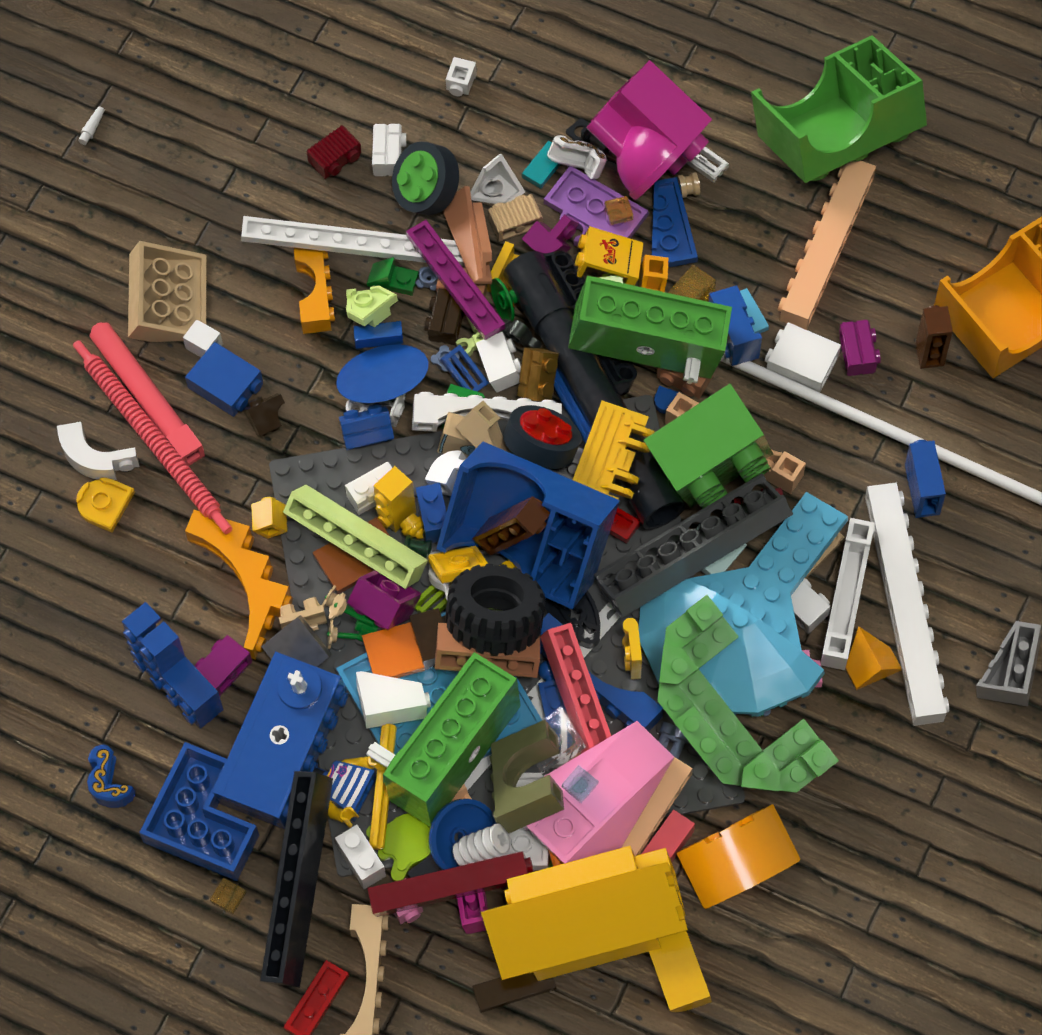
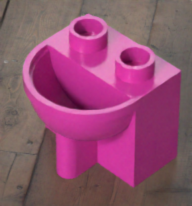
M649 60L613 95L586 128L616 156L619 177L630 192L629 195L634 200H637L667 170L674 176L688 161H692L702 151L709 140L701 132L710 123L712 118Z

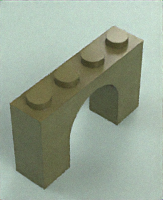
M546 720L491 743L492 755H490V762L493 768L491 780L494 785L492 798L495 803L493 816L497 824H501L508 833H511L564 810L563 790L550 775L525 786L516 787L519 778L528 768L559 754L558 735Z

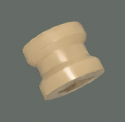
M696 172L691 173L689 176L677 175L682 198H686L690 194L694 196L700 195V183Z

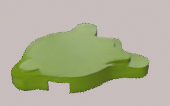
M409 813L396 817L387 824L385 847L378 850V857L381 861L388 859L394 861L391 870V878L394 882L405 879L407 872L413 866L418 865L431 855L429 847L431 827ZM369 826L366 830V835L369 840L371 826Z

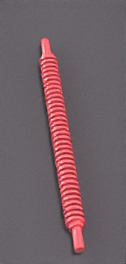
M80 340L76 341L73 347L83 358L84 368L93 380H95L203 516L213 519L224 534L230 533L232 527L220 513L221 509L218 501H216L99 356L91 354Z

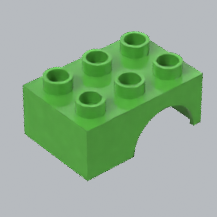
M873 35L825 57L823 72L817 85L807 96L794 104L775 106L764 99L760 88L751 92L758 137L804 183L821 180L830 171L851 161L863 160L870 152L891 142L902 141L910 133L927 125L922 79Z
M731 384L720 389L644 439V442L671 484L690 508L699 504L703 509L727 495L728 493L724 486L739 476L747 483L760 474H766L771 469L766 459L772 456L773 452L763 432Z

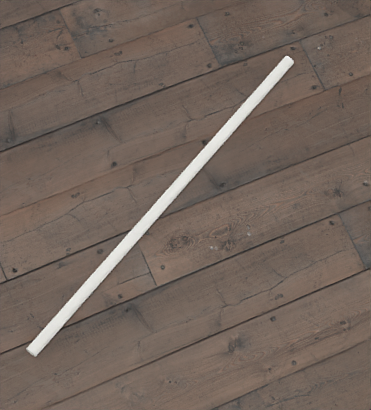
M723 355L720 361L731 366L729 358L725 359ZM751 361L732 366L908 446L917 440H924ZM935 445L939 460L1042 506V492Z

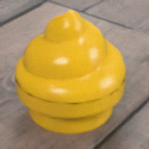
M413 513L399 525L404 536L416 537L417 539L423 538L424 528L421 516L417 517Z

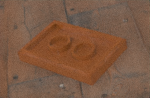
M377 517L368 521L369 524L389 535L382 523L377 520ZM331 542L312 552L332 587L336 586L335 591L337 595L355 586L359 577L374 571L373 568Z

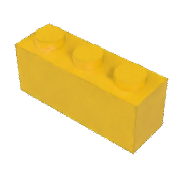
M394 466L373 487L378 514L377 520L382 523L384 528H391L396 533L401 528L399 526L401 522L411 514H416L413 481Z

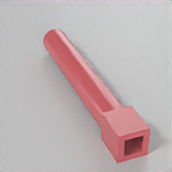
M100 322L94 325L90 333L91 340L188 466L204 457L202 444L188 425H184L112 326L107 322Z

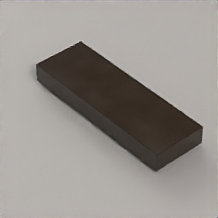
M527 973L504 980L499 977L472 986L480 1013L556 990L553 977L538 981L534 973Z

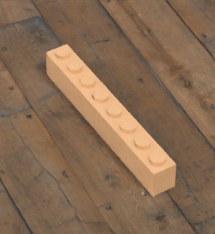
M860 160L851 161L840 167L838 173L839 182L838 184L833 183L829 194L831 196L830 202L825 201L821 211V215H823L822 220H817L814 225L812 234L815 235L813 240L808 239L804 249L806 255L804 259L800 258L795 269V272H797L796 278L791 277L786 290L789 292L787 298L782 297L779 303L778 311H781L780 321L789 322L805 330L808 329L874 180L875 165Z

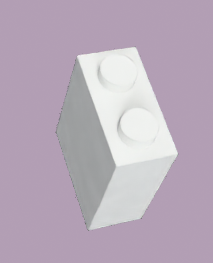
M788 322L784 330H779L775 338V343H777L775 348H770L765 357L767 369L821 392L839 357L841 344Z

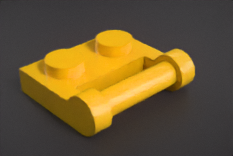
M627 618L623 622L625 636L622 639V646L625 651V671H630L631 680L641 679L642 655L638 623L633 618Z

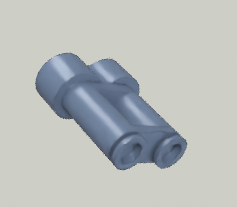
M663 722L659 731L661 735L658 741L665 748L669 741L673 742L670 753L679 759L684 744H687L688 740L678 727Z

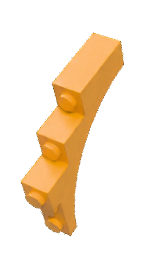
M193 510L185 530L187 540L206 548L221 558L234 571L245 589L250 615L249 629L243 648L250 652L251 659L256 660L258 652L263 651L261 646L266 643L265 634L267 630L272 629L275 616L281 617L280 607L292 604L293 597L290 595L289 586L269 581L273 573V566H271L269 556L250 551L254 541L250 526L227 520L232 527V531L224 534L213 519L204 517L200 511Z

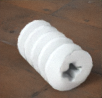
M499 823L463 836L453 846L455 860L459 866L505 856L510 850V836Z

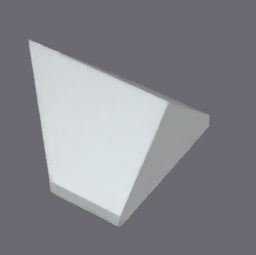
M499 154L482 168L470 193L471 200L497 204L511 202L517 196L524 194L525 190L503 155Z

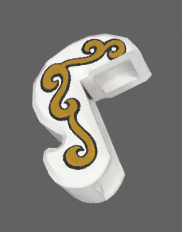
M562 135L554 137L547 153L551 161L584 169L588 177L594 180L601 176L607 162L606 155L596 146L584 141H571Z

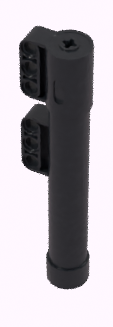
M561 250L546 254L538 251L527 252L513 259L505 268L503 276L511 290L515 292L518 303L535 333L540 335L547 350L559 353L557 368L592 428L602 400L628 409L621 395L627 394L630 391L637 377L636 368L630 361L568 348L575 305L585 279L583 276L581 278L577 277L578 267L575 266L572 256L566 251ZM631 433L630 438L640 442H644L645 439L643 436ZM626 447V449L636 452L629 473L639 478L638 484H630L620 480L624 488L634 492L630 504L645 529H655L668 524L683 512L685 504L670 480L667 479L651 451L644 453Z

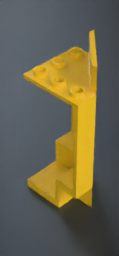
M631 846L506 879L508 889L504 890L508 905L481 912L502 980L527 973H534L538 981L660 949V937L688 930L675 869L666 848L635 856Z

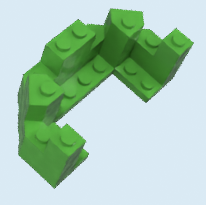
M705 595L666 627L657 701L722 784L797 793L839 760L825 742L816 735L804 718L764 750L761 749L699 670L700 667L739 637L711 598Z

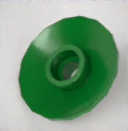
M494 278L491 284V294L496 309L501 318L513 322L515 317L514 304L517 303L516 294L513 290L509 291L500 279Z

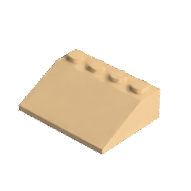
M139 241L129 254L128 338L147 342L184 341V335L196 320L206 324V255Z

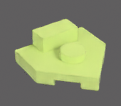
M372 286L370 290L356 291V288L347 289V316L363 326L369 324L376 327L391 315L390 307L398 301L397 294L381 286Z

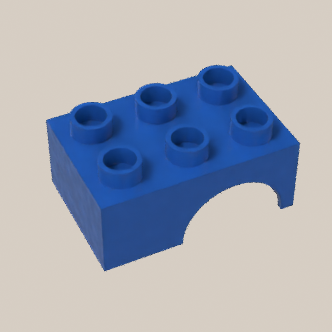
M483 441L459 467L436 549L446 553L448 550L459 546L481 547L472 538L489 517L533 496L542 501V506L546 507L550 512L549 517L545 520L547 523L546 527L539 534H534L528 539L522 540L497 553L508 558L521 570V573H528L532 576L533 581L536 580L541 586L545 598L573 609L594 583V574L598 571L620 500Z

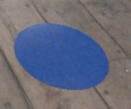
M394 344L376 347L357 355L341 369L336 381L337 389L342 396L354 402L377 403L391 400L409 392L422 381L428 370V359L421 350L408 345Z

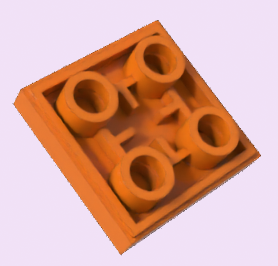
M410 622L390 629L362 635L373 674L400 678L425 671Z

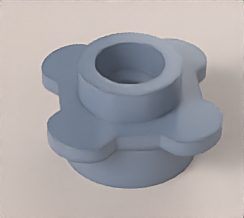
M429 266L420 268L416 286L418 288H430V290L435 291L438 277Z
M442 345L439 348V352L431 356L432 364H436L444 372H448L440 359L451 351L447 345ZM456 353V354H455L456 357H457L458 359H460L459 354ZM449 358V361L454 366V362Z

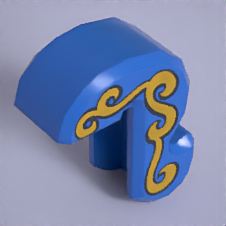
M107 745L95 746L88 758L93 769L87 780L92 798L99 805L109 808L126 806L133 801L136 795L134 788L128 785L112 784L116 764L114 752Z

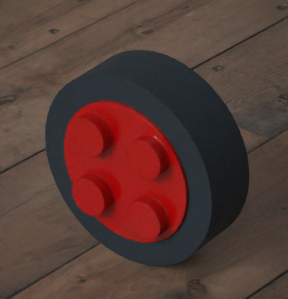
M525 405L512 411L503 433V439L509 450L516 456L547 469H560L572 463L581 443V434L576 425L564 415L546 407Z

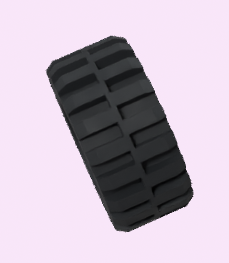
M486 564L482 567L480 565L473 566L471 570L466 569L452 581L451 586H449L445 615L447 629L450 634H453V638L458 643L462 641L464 647L469 650L474 648L477 653L484 654V652L491 653L490 656H498L499 653H504L505 656L512 655L515 650L519 653L525 650L526 646L530 647L535 643L541 634L546 603L545 594L536 580L533 581L532 576L528 573H521V570L518 568H508L507 565L500 564V566H493V564ZM488 608L499 609L503 611L490 610Z

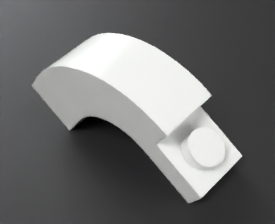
M81 422L57 426L59 441L68 462L74 469L89 478L98 480L104 477L117 480L115 471H130L135 467H140L135 447L112 452L96 451L86 443L85 431Z

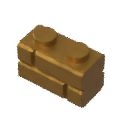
M524 348L517 396L533 401L552 400L559 353L540 348Z

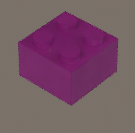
M374 570L359 577L347 603L354 607L357 613L366 615L374 620L377 626L390 629L409 619L422 593L411 586L405 589Z

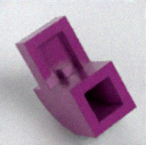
M566 214L563 215L553 229L545 223L536 221L522 240L533 250L543 254L561 250L567 252L572 247L565 241L575 234L579 222L574 217Z

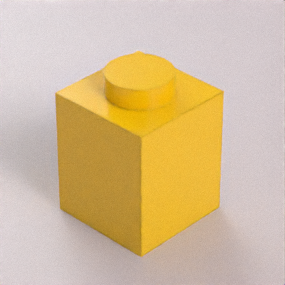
M265 497L261 501L251 504L253 532L267 539L286 533L287 515L283 513L286 505L273 497Z

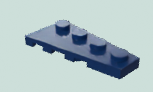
M677 177L658 180L654 183L652 256L669 258L668 267L698 262Z

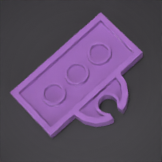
M572 166L568 167L544 198L545 205L561 214L560 219L564 214L574 217L579 222L576 229L581 230L583 235L586 234L589 226L631 239L648 216L647 209L602 183L590 179L588 175ZM581 235L575 237L574 246H578Z

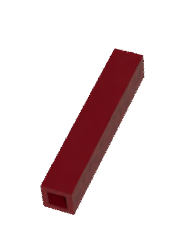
M522 851L369 887L368 893L372 913L376 917L507 887L506 879L532 873L534 869L531 858H526Z

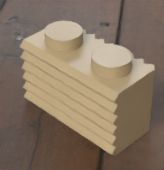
M532 194L517 196L511 202L497 203L488 209L489 222L498 242L528 232L536 221L543 223V217Z

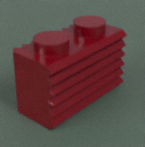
M343 125L333 130L332 133L326 135L325 138H322L321 141H318V143H315L314 146H311L306 151L309 164L324 179L330 175H337L344 165L348 162H355L362 153L360 142Z

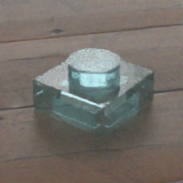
M578 765L562 783L561 787L582 803L599 784V781Z

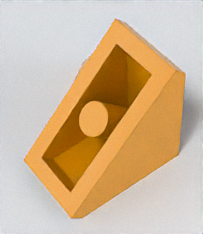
M858 626L845 669L856 690L902 671L891 647Z

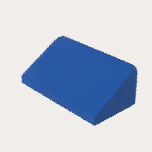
M401 321L379 323L376 327L369 324L366 326H353L356 349L404 344Z

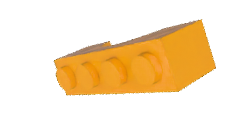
M293 247L297 272L310 276L316 283L312 293L299 301L303 334L332 331L331 322L335 321L334 307H329V301L333 300L332 287L327 286L326 280H331L329 265L325 266L324 259H329L328 251Z
M645 255L640 266L639 287L665 292L669 258Z

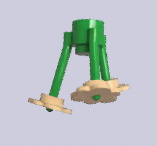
M335 585L328 595L325 596L322 604L324 609L326 606L330 607V622L327 632L328 649L331 648L332 642L337 641V638L357 639L363 642L362 635L376 632L378 629L374 620L366 615L357 613L347 605L345 593L340 595L334 593L336 590ZM343 612L356 618L354 630L358 631V634L338 632V628L333 625V619L342 615Z

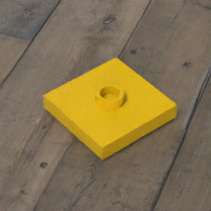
M477 546L428 555L429 564L442 584L452 582L466 569L471 570L473 566L480 565L482 567L488 564Z

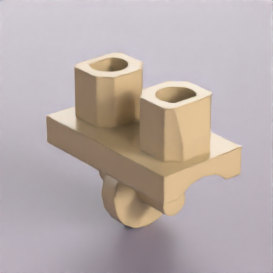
M312 597L303 601L305 607L303 611L295 612L293 604L281 606V617H279L281 628L283 629L301 615L313 631L319 630L318 625L327 623L323 605L318 603L316 597Z

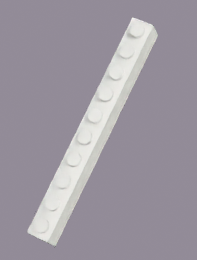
M897 482L867 486L865 499L870 522L875 523L873 537L913 726L944 722L946 713L949 712V702L947 697L943 698L942 694L944 679L943 675L938 674L937 671L939 656L937 650L933 651L931 642H934V633L932 627L927 625L926 619H929V610L927 604L922 602L921 596H924V587L922 581H918L916 574L919 573V564L917 558H913L912 555L914 541L913 537L908 536L907 532L909 518L908 514L903 513L902 506H904V495L902 491H898Z

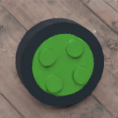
M424 141L411 144L400 154L392 175V187L397 202L408 211L424 215H434L443 211L452 202L459 184V167L453 153L444 146Z

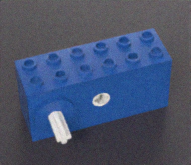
M275 651L214 787L213 794L221 805L285 829L294 771L313 772L315 767H318L316 761L319 754H323L327 748L328 739L326 738L330 730L333 731L337 725L338 716L336 715L340 707H344L349 694L341 676Z

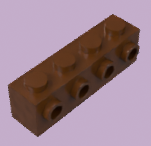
M532 496L489 517L472 539L489 555H493L522 540L528 539L534 534H539L546 527L547 523L545 520L549 517L550 512L546 507L542 506V501Z

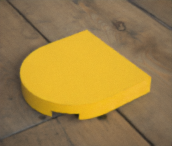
M103 477L90 483L87 482L77 494L78 511L81 517L88 523L113 533L135 494V490L110 478Z

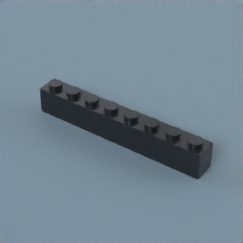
M294 771L260 980L279 986L300 988L333 783V778L317 772Z

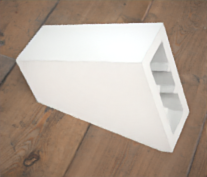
M362 671L356 672V685L366 729L385 724L424 719L427 716V708L431 707L429 693H424L422 683Z

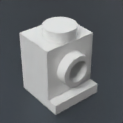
M454 57L446 77V90H449L454 96L469 95L477 75L476 62Z

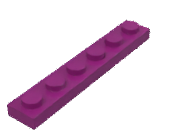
M424 220L407 230L406 236L484 340L504 330L505 323L428 221Z

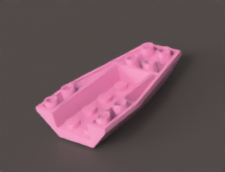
M636 721L547 774L563 790L564 810L523 828L526 831L529 830L563 864L620 849L672 763L674 756Z

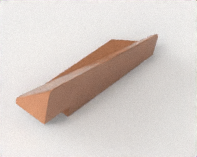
M464 186L456 192L452 202L443 210V213L469 277L475 284H492L489 266L490 261H492V250L482 202L472 203L470 187Z

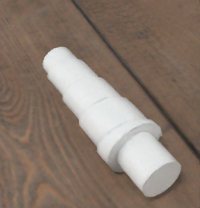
M98 107L82 128L81 136L78 139L81 144L86 145L89 139L93 138L105 112L104 108Z

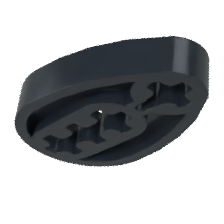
M588 590L573 608L575 614L580 613L579 620L575 617L571 618V610L569 608L564 609V605L548 598L545 599V614L550 613L563 625L571 623L580 646L590 649L599 644V612ZM584 629H585L589 634L594 633L592 640H590L589 637L584 638V635H585Z

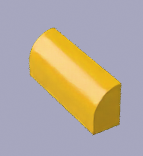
M687 931L660 937L661 948L649 951L670 1011L683 1012L711 1003V996Z

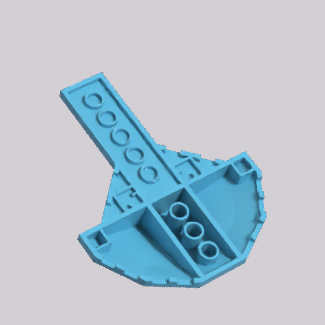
M806 492L793 508V515L783 521L749 567L688 578L641 606L639 617L640 645L658 684L666 627L701 598L708 595L739 637L700 667L699 670L735 716L736 714H751L752 716L759 717L764 715L766 711L778 706L783 707L787 705V702L796 698L809 696L825 672L822 667L801 649L791 595L847 523L848 516Z

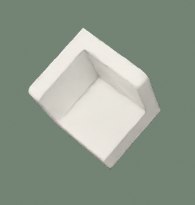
M198 320L193 323L183 337L185 348L199 357H202L214 342L221 346L223 345L220 332Z

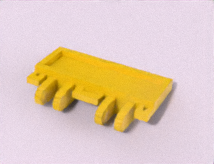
M602 400L572 480L606 495H609L611 492L632 499L634 492L628 488L613 484V482L617 478L630 484H638L639 478L629 473L636 452L628 450L626 447L644 453L650 451L646 443L630 438L631 433L646 438L655 433L653 430L646 428L649 416Z

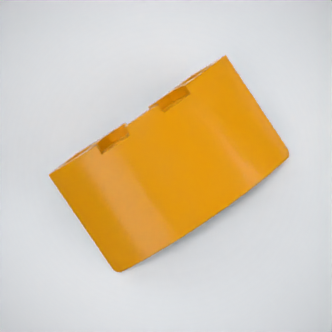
M773 804L750 814L720 831L722 836H720L719 832H716L676 853L705 909L773 877L800 861V857Z

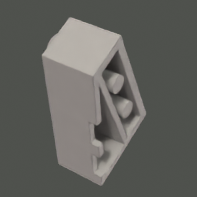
M1015 621L1002 642L1000 650L995 658L991 660L987 671L976 685L977 698L1028 706L1042 638L1041 625Z

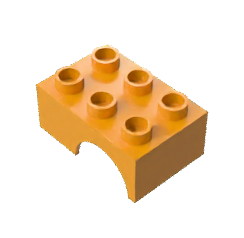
M1041 216L1011 235L1001 252L975 275L958 283H951L949 276L944 277L939 282L934 305L940 307L948 306L954 334L993 379L1042 348Z

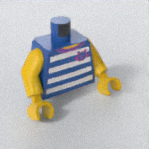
M369 756L334 761L329 772L315 767L313 772L333 778L328 808L330 819L344 822L351 828L353 824L350 820L355 822L356 818H359L358 814L376 781L375 771L372 769L375 768L378 771H383L384 767Z

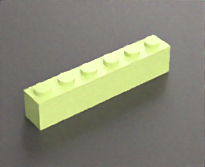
M308 485L292 491L283 511L289 517L405 589L420 580L428 562L426 558Z

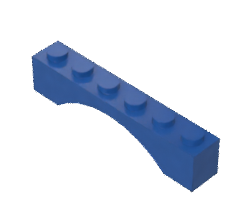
M548 613L543 618L540 636L547 630L563 624ZM540 638V654L548 660ZM589 672L600 704L605 707V711L613 719L618 718L622 721L625 728L638 721L649 732L663 718V707L645 692L616 688L601 681Z

